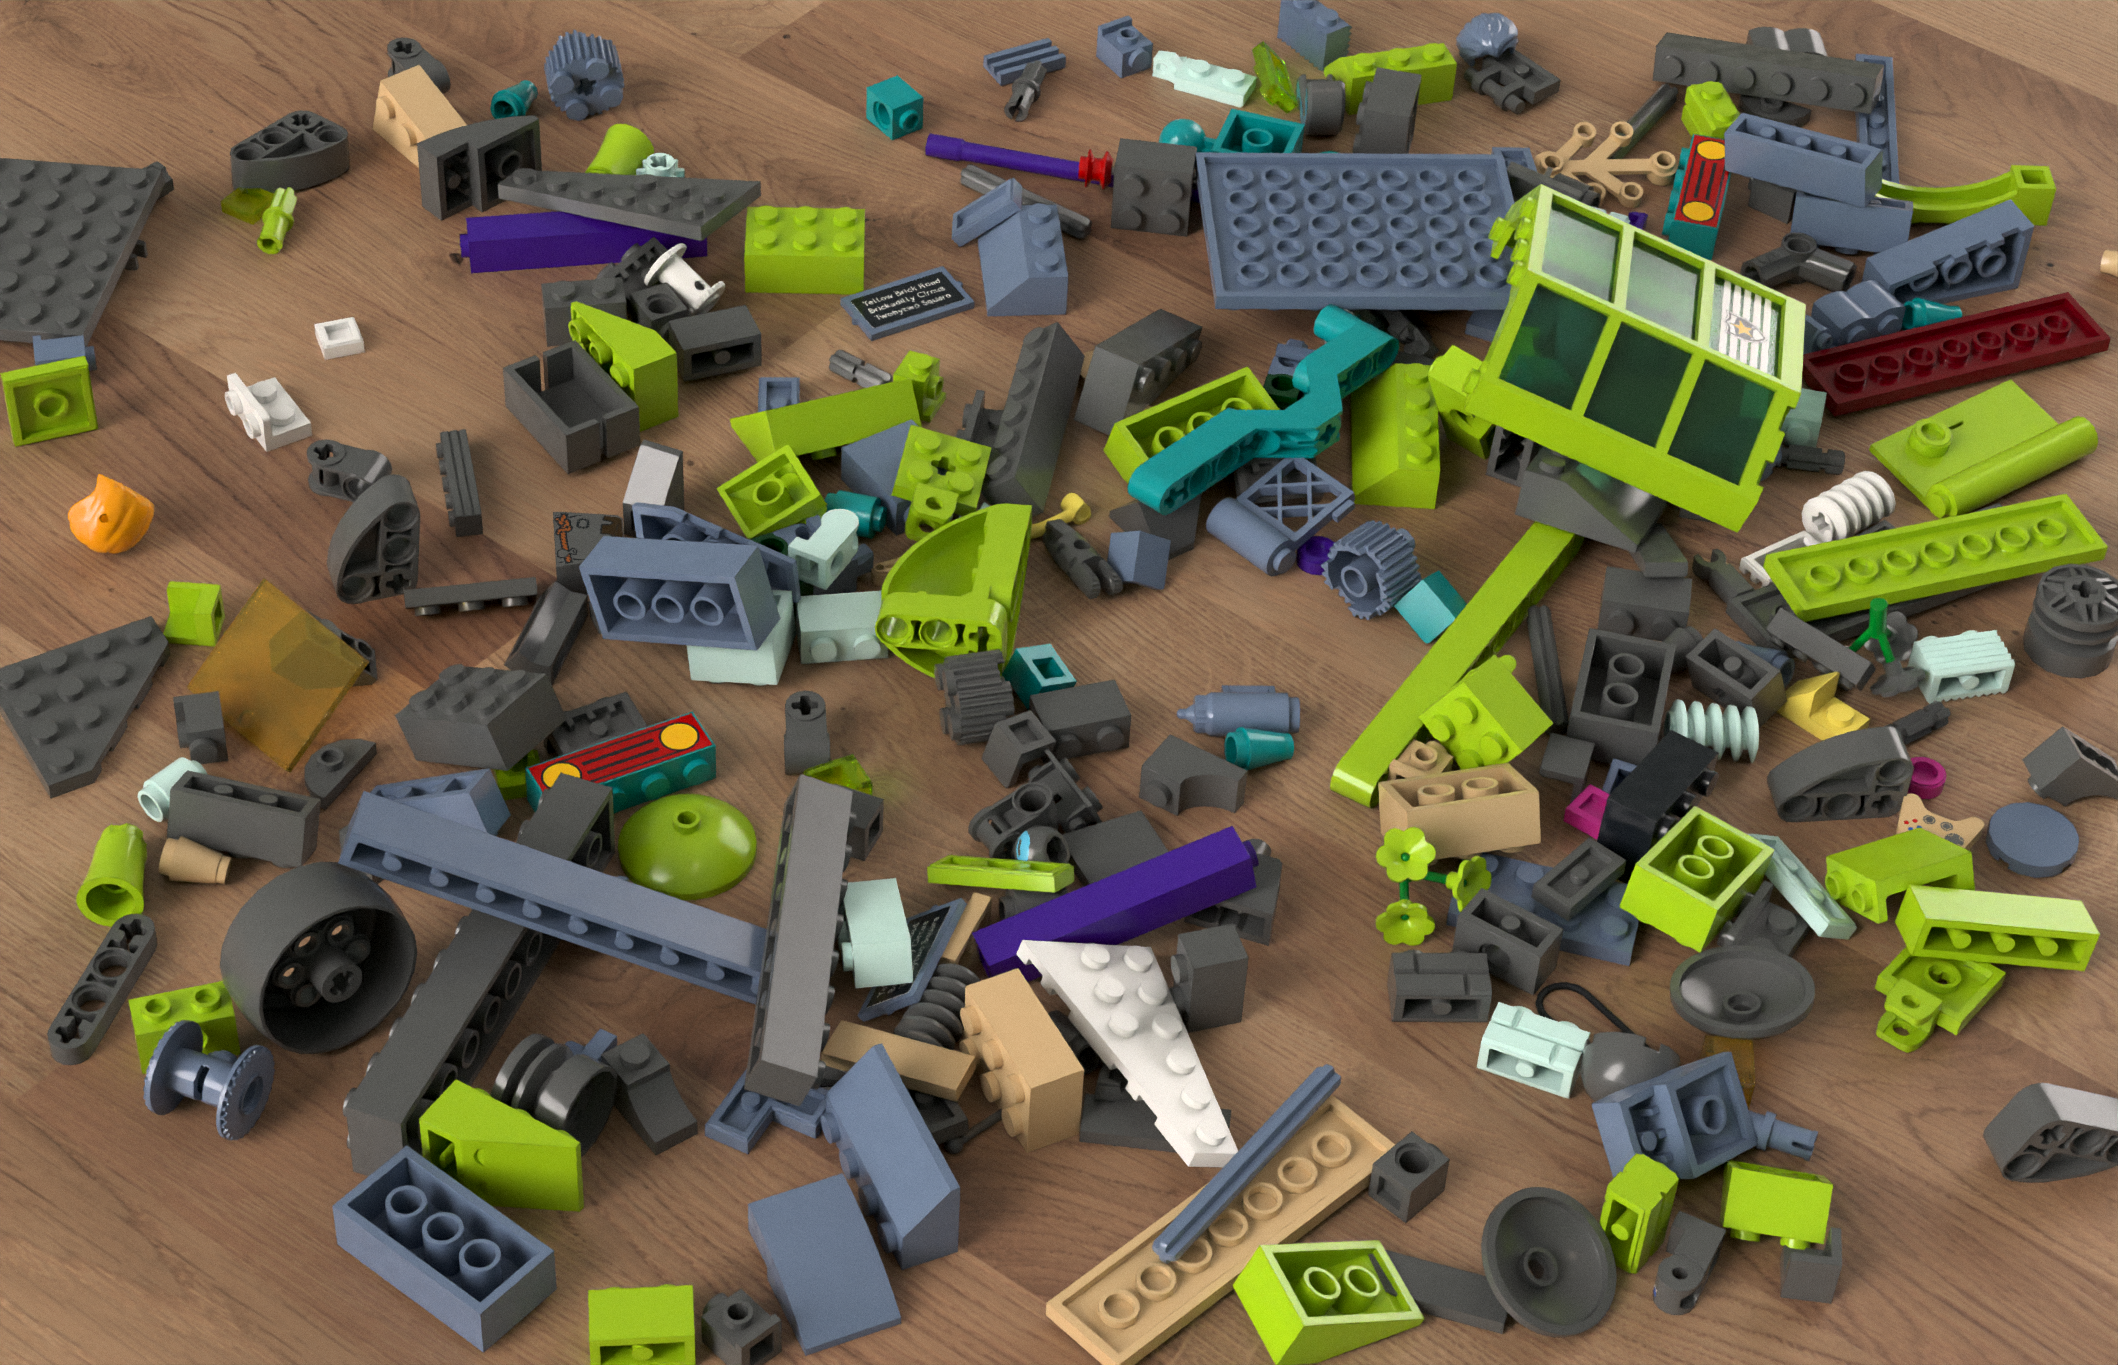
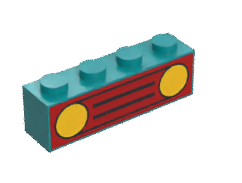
M1693 134L1690 148L1682 147L1662 230V235L1669 236L1668 242L1708 260L1713 258L1732 173L1725 171L1724 139Z
M689 712L526 767L527 801L534 812H536L543 791L551 789L560 773L612 787L613 812L615 814L627 808L716 778V746L695 714Z

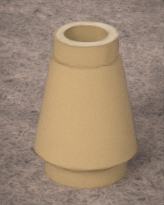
M180 836L178 840L168 838L161 854L159 874L169 876V881L219 883L226 885L233 858L224 856L222 853L183 836Z

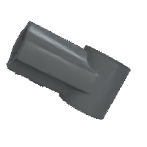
M1792 232L1783 237L1781 247L1744 262L1741 267V275L1769 288L1782 282L1802 284L1807 281L1832 292H1846L1855 277L1857 266L1854 262L1816 248L1817 244L1813 237L1800 232Z

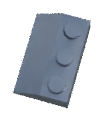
M1041 203L1021 205L1020 211L978 237V251L987 316L1064 315L1067 309L1068 271L1057 205Z

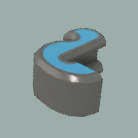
M1302 74L1296 83L1297 108L1300 110V123L1305 124L1304 134L1306 136H1336L1342 130L1344 122L1345 83L1336 81L1332 74H1328L1326 79H1306V74Z

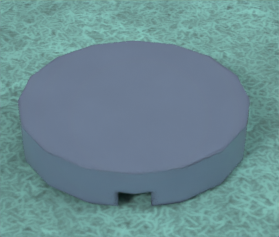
M2030 802L2011 803L1998 809L1990 818L1986 834V844L1990 854L1997 861L2001 858L2009 864L2008 869L2017 874L2034 878L2053 877L2062 873L2064 867L2068 865L2070 867L2074 862L2078 851L2079 836L2074 825L2063 814L2048 806Z

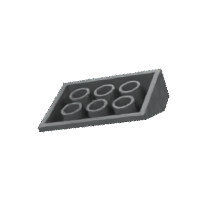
M1585 410L1584 417L1624 434L1612 422L1600 419L1596 413ZM1543 447L1525 469L1515 515L1636 553L1637 548L1645 540L1670 502L1547 447Z

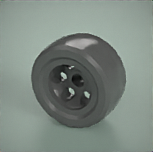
M316 862L298 866L277 876L259 889L244 904L229 926L221 949L220 970L223 984L244 1017L260 1033L284 1050L299 1054H321L340 1049L362 1038L377 1027L395 1009L407 991L414 974L417 946L415 934L401 909L392 897L361 871L338 864V862ZM341 925V931L335 935H332V932L335 930V928ZM306 937H310V940L307 944H305L302 947H299V944L303 939H305ZM294 968L291 975L288 977L283 976L287 970Z

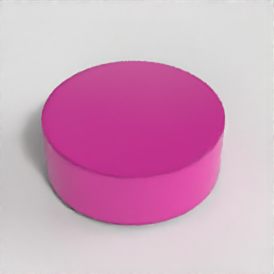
M1927 757L1911 758L1914 772L1907 794H1916L1921 799H1932L1939 796L1943 791L1946 781V771L1943 766Z

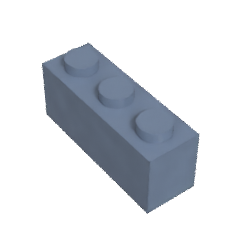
M1797 190L1790 233L1800 232L1813 237L1817 244L1816 248L1824 245L1835 247V251L1844 254H1857L1858 250L1874 252L1873 255L1908 241L1913 214V202L1873 197L1867 206L1862 208Z

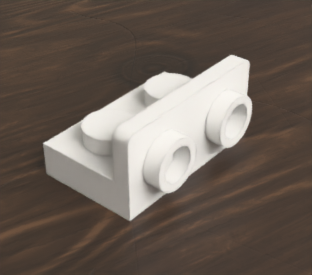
M236 373L227 375L229 391L225 392V401L230 413L241 418L248 436L251 439L256 438L266 452L312 436L311 422L275 377L246 387Z

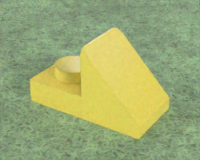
M1839 672L1797 681L1785 691L1787 702L1777 711V713L1822 741L1847 732L1866 729L1870 718L1834 697L1840 676Z

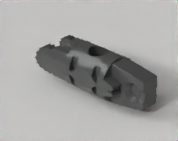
M1061 519L1047 521L1046 531L1042 540L1054 562L1089 599L1097 598L1100 589L1105 590V593H1108V595L1121 592V589L1124 588L1122 579L1080 533Z

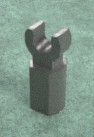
M1717 548L1712 550L1710 562L1705 561L1699 554L1694 555L1693 573L1701 579L1708 580L1709 586L1726 604L1729 599L1755 590L1730 563L1726 564V555Z

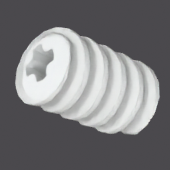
M1870 471L1859 472L1852 478L1844 480L1841 484L1833 486L1830 490L1822 492L1818 497L1809 499L1804 504L1801 513L1802 522L1806 531L1819 543L1845 539L1856 535L1860 530L1867 529L1871 524L1879 522L1882 518L1890 516L1895 511L1894 493L1881 476Z

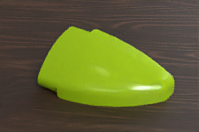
M1008 503L992 505L948 522L912 545L898 559L887 574L882 585L881 607L875 625V633L879 640L907 664L935 678V664L943 663L944 658L947 656L1000 649L1004 663L998 664V670L1000 671V676H1002L1004 666H1007L1013 653L1020 616L1032 532V505Z

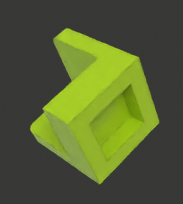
M170 581L167 586L170 614L163 632L167 641L171 644L216 647L225 619L221 585Z

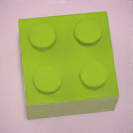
M1493 655L1455 684L1418 717L1428 728L1430 734L1445 747L1451 756H1454L1453 759L1461 770L1508 763L1522 753L1553 724L1496 655Z

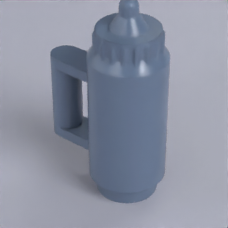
M1221 685V692H1210L1207 695L1194 696L1193 704L1186 709H1179L1177 717L1191 722L1194 732L1206 733L1209 736L1226 737L1229 732H1235L1239 727L1280 733H1298L1300 727V701L1298 697H1289L1288 693H1276L1275 686Z

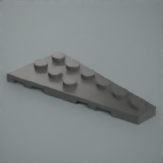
M522 168L515 170L512 175L498 184L499 199L702 241L761 196V181L661 177L651 174L620 175L537 171Z

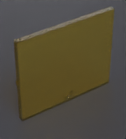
M263 578L229 628L223 633L222 638L192 678L187 688L194 694L219 691L223 719L285 771L291 773L323 726L332 717L333 712L369 661L270 581Z

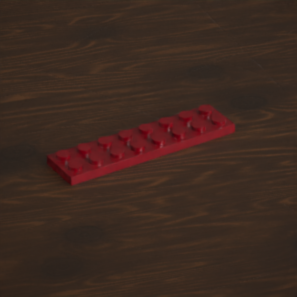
M2066 292L1803 354L1802 378L1812 390L1827 393L1825 406L1835 417L2108 351L2111 338L2071 294Z

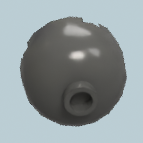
M1600 1032L1594 1034L1593 1043L1589 1039L1585 1041L1580 1074L1586 1093L1596 1102L1630 1085L1650 1080L1681 1066L1679 1055L1662 1043L1660 1044L1659 1052L1645 1047L1646 1037L1623 1032Z

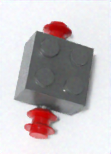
M1120 138L1114 167V160L1109 151H1106L1102 158H1095L1092 149H1089L1088 157H1080L1078 179L1085 180V188L1089 186L1091 181H1099L1102 190H1104L1111 183L1112 175H1114L1111 228L1187 237L1192 212L1193 192L1198 187L1195 173L1197 147Z

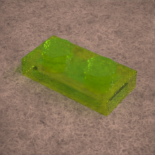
M1262 41L1252 49L1256 63L1253 69L1262 83L1259 90L1271 106L1277 104L1287 114L1298 106L1286 63Z

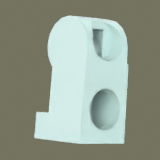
M845 509L830 510L823 514L821 526L808 540L796 537L788 546V557L797 561L799 580L826 590L850 563L858 551L856 531L859 527V520L853 512Z

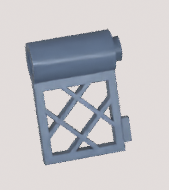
M1284 458L1235 500L1230 497L1221 500L1209 514L1206 529L1208 533L1271 577L1277 576L1280 573H1286L1293 566L1296 560L1295 551L1332 519L1338 523L1355 509V495L1352 490L1307 459ZM1294 468L1307 476V482L1282 483V478ZM1331 492L1337 497L1328 504H1313L1312 493ZM1307 494V505L1283 506V495ZM1277 495L1278 499L1277 507H1258L1253 503L1260 496ZM1308 516V522L1297 532L1292 531L1283 524V518Z

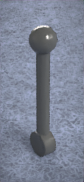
M1002 1108L971 1127L969 1133L944 1142L945 1150L950 1154L959 1153L963 1148V1144L1002 1120Z

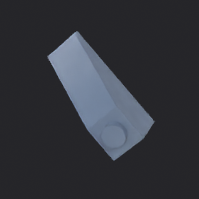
M490 768L376 785L370 792L494 836L498 835V830L511 815Z

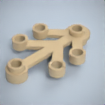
M1623 121L1612 125L1609 137L1585 160L1571 159L1581 148H1588L1594 143L1596 129L1588 122L1576 124L1572 137L1557 152H1542L1534 158L1537 172L1544 175L1549 166L1553 167L1551 178L1561 173L1578 181L1581 180L1574 175H1586L1594 182L1588 183V185L1593 186L1594 192L1601 195L1599 207L1603 204L1606 194L1605 189L1617 197L1620 204L1624 207L1635 208L1641 202L1643 189L1639 184L1635 182L1623 183L1613 175L1646 174L1647 179L1651 183L1665 186L1673 182L1678 169V163L1674 155L1668 151H1659L1649 159H1609L1618 149L1628 146L1631 142L1633 128L1629 123ZM1620 132L1626 136H1619L1616 133ZM1579 133H1585L1588 137H1583ZM1626 193H1632L1636 197H1629Z

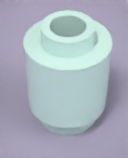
M180 757L144 782L143 789L138 792V800L150 818L157 822H161L165 818L168 819L171 787L187 770L207 774L200 763Z

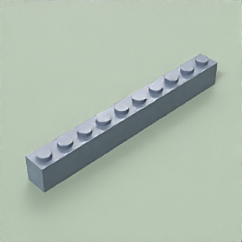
M363 791L350 820L338 864L756 1005L766 936L765 928Z

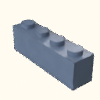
M1741 113L1724 132L1725 171L1865 208L1882 188L1883 149L1746 113Z

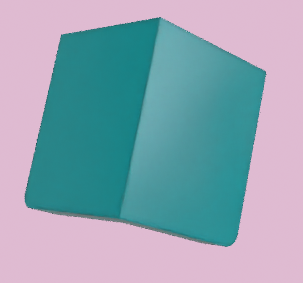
M1438 570L1421 580L1394 607L1419 637L1428 644L1452 624L1467 603Z

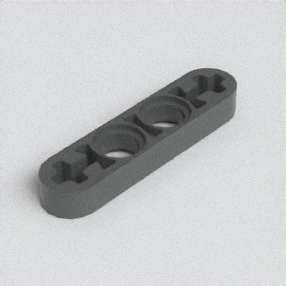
M143 914L125 915L119 918L111 927L49 1027L47 1036L51 1056L56 1062L63 1065L80 1064L88 1060L95 1052L156 951L158 943L155 926L149 917ZM126 939H127V940H131V942L129 943V950H130V951H128V946H127V941H126ZM117 965L126 968L123 974L115 977H106L101 974L104 969L110 966ZM90 1000L105 1002V1005L97 1011L89 1012L80 1009L85 1002ZM78 1032L80 1039L75 1038Z

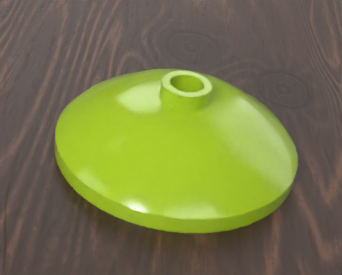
M700 794L671 795L643 806L626 821L618 838L620 865L626 876L634 884L686 901L713 897L736 886L752 869L757 853L756 834L748 818L731 804Z

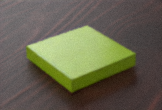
M85 356L0 373L11 435L15 447L98 429L89 367Z

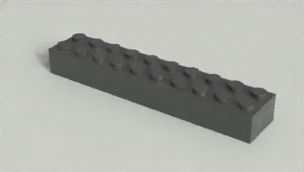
M560 773L551 789H545L541 794L538 808L531 820H525L522 823L516 843L603 873L615 854L612 787ZM472 909L469 916H463L460 919L451 944L447 950L442 949L438 953L431 975L425 983H420L416 987L409 1009L403 1018L398 1017L394 1021L389 1033V1040L380 1053L375 1052L372 1055L365 1077L358 1088H352L345 1098L343 1115L347 1117L349 1133L347 1148L351 1149L353 1172L366 1176L371 1175L406 1145L423 1156L419 1118L455 1079L472 1086L562 939Z

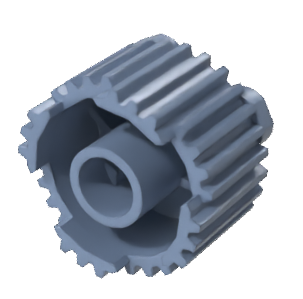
M573 30L572 34L565 32L566 36L564 37L558 36L559 40L553 46L554 51L549 50V56L545 58L546 63H544L549 95L552 102H555V106H560L562 112L566 110V115L569 119L580 121L585 119L588 114L595 115L596 112L602 114V110L608 111L609 107L620 105L623 99L622 88H624V78L616 46L613 45L612 40L603 39L601 36L594 38V34L586 37L585 33L577 32V30Z
M1367 521L1330 547L1331 552L1327 555L1330 559L1321 564V567L1325 570L1322 572V575L1326 577L1324 583L1329 585L1331 590H1339L1338 595L1345 598L1344 602L1346 604L1348 602L1351 604L1348 609L1354 617L1359 615V618L1362 620L1364 618L1370 620L1376 615H1382L1394 607L1400 599L1422 580L1420 573L1417 571L1420 568V565L1416 563L1418 558L1412 553L1415 549V540L1406 529L1400 528L1396 530L1394 527L1390 529L1387 523L1383 525L1381 521Z

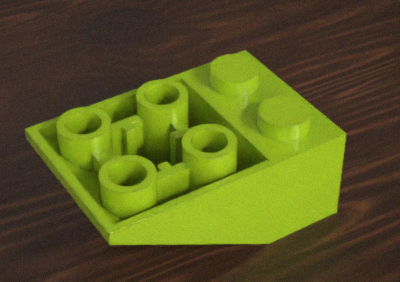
M572 302L571 321L568 323L572 341L576 340L639 406L640 432L679 417L677 352L653 329L583 303Z
M457 1079L419 1118L423 1157L491 1206L580 1212L584 1208L581 1145L568 1132L555 1130L534 1119L528 1112L522 1109H514L492 1098L485 1090L472 1088Z

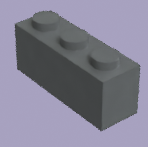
M187 770L170 789L167 839L173 838L178 840L180 836H183L205 847L225 851L235 858H258L271 861L275 866L281 868L303 866L317 848L321 799Z

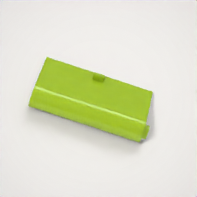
M2010 379L1929 417V419L1941 421L1952 432L1953 439L1944 456L1929 458L1918 454L1912 449L1909 444V435L1914 425L1871 444L1869 451L1934 516L1943 519L1968 514L2094 453L2098 446V435L2091 422L2084 417L2076 416L2058 424Z

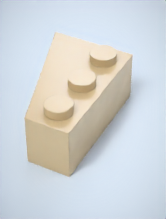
M420 65L380 81L372 129L418 168L417 143L440 133L467 125Z

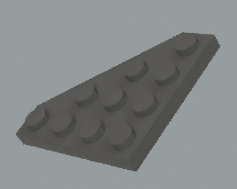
M152 616L0 668V714L50 798L95 783L102 771L101 763L108 751H114L128 727V717L134 708L139 709L153 685L152 677L158 667H164L170 657L169 642Z

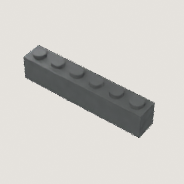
M1667 32L1656 45L1653 81L1685 86L1713 81L1721 83L1725 90L1730 93L1871 114L1880 100L1884 65Z
M1058 322L1045 328L1037 327L1031 330L1023 340L981 489L982 495L991 505L1004 503L1032 505V517L1044 511L1085 358L1084 354Z

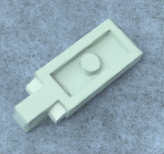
M1160 50L1153 59L1152 76L1174 83L1175 90L1241 108L1256 88L1257 77L1245 74L1237 69H1227L1209 64L1204 60L1187 59L1186 56L1179 57L1175 52Z

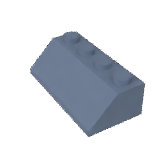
M883 1044L872 1046L826 1093V1114L821 1115V1126L828 1143H836L840 1151L839 1158L844 1175L848 1180L854 1178L859 1187L858 1196L866 1216H874L878 1224L877 1232L883 1250L887 1254L892 1252L901 1270L958 1252L960 1186Z

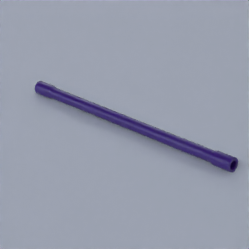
M932 133L927 138L926 156L953 161H969L1085 182L1083 179H1078L1079 162L971 143L960 138ZM1112 175V180H1111V183L1108 185V187H1113V185H1114L1113 176H1114V175ZM1091 181V184L1100 185V182ZM1198 187L1193 192V202L1200 203Z

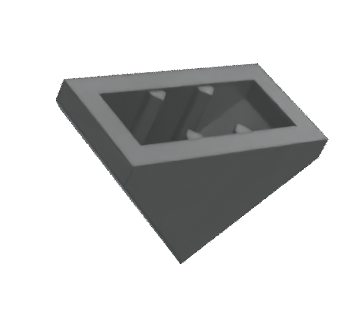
M1202 493L1168 515H1162L1136 499L1111 510L1109 517L1125 532L1143 531L1171 540L1168 560L1194 549Z

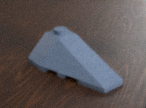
M639 502L632 505L636 538L757 545L771 589L792 591L793 603H798L801 600L797 561L673 506Z

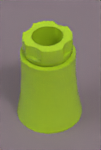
M615 124L607 130L598 153L585 173L636 175V169L642 168V160H646L648 156L654 154V147L649 138L639 129L627 124Z
M129 823L123 825L111 824L104 829L95 846L90 868L76 897L79 910L92 922L112 927L119 918L125 915L142 914L143 881L147 860V843L143 839V831L137 826Z

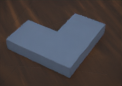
M746 1069L705 1124L706 1137L746 1154L750 1153L772 1121L816 1139L822 1131L821 1115L826 1114V1093L829 1090L820 1086L817 1090L810 1089L802 1104L797 1106L745 1090Z

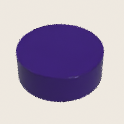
M1312 536L1297 549L1296 563L1298 567L1306 573L1322 575V572L1325 570L1321 567V564L1330 559L1327 555L1331 552L1330 547L1335 542L1323 536Z

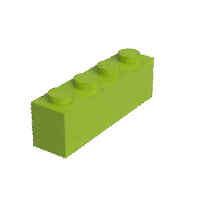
M1911 884L1907 888L1895 919V923L1911 956L2085 971L2100 936L2081 900Z

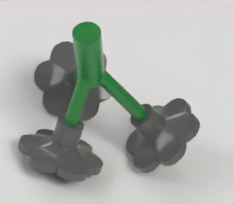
M1875 598L1870 602L1869 627L1850 646L1845 647L1857 653L1864 645L1868 651L1874 652L1875 659L1883 665L1886 674L1881 675L1877 682L1870 687L1871 692L1874 695L1881 694L1882 697H1892L1900 692L1915 689L1919 685V681L1923 680L1926 675L1923 669H1915L1914 667L1902 668L1900 662L1910 658L1912 644L1918 639L1917 628L1907 623L1906 616L1901 612L1894 611L1887 615L1888 602L1883 598ZM1839 683L1837 684L1841 689L1849 691Z

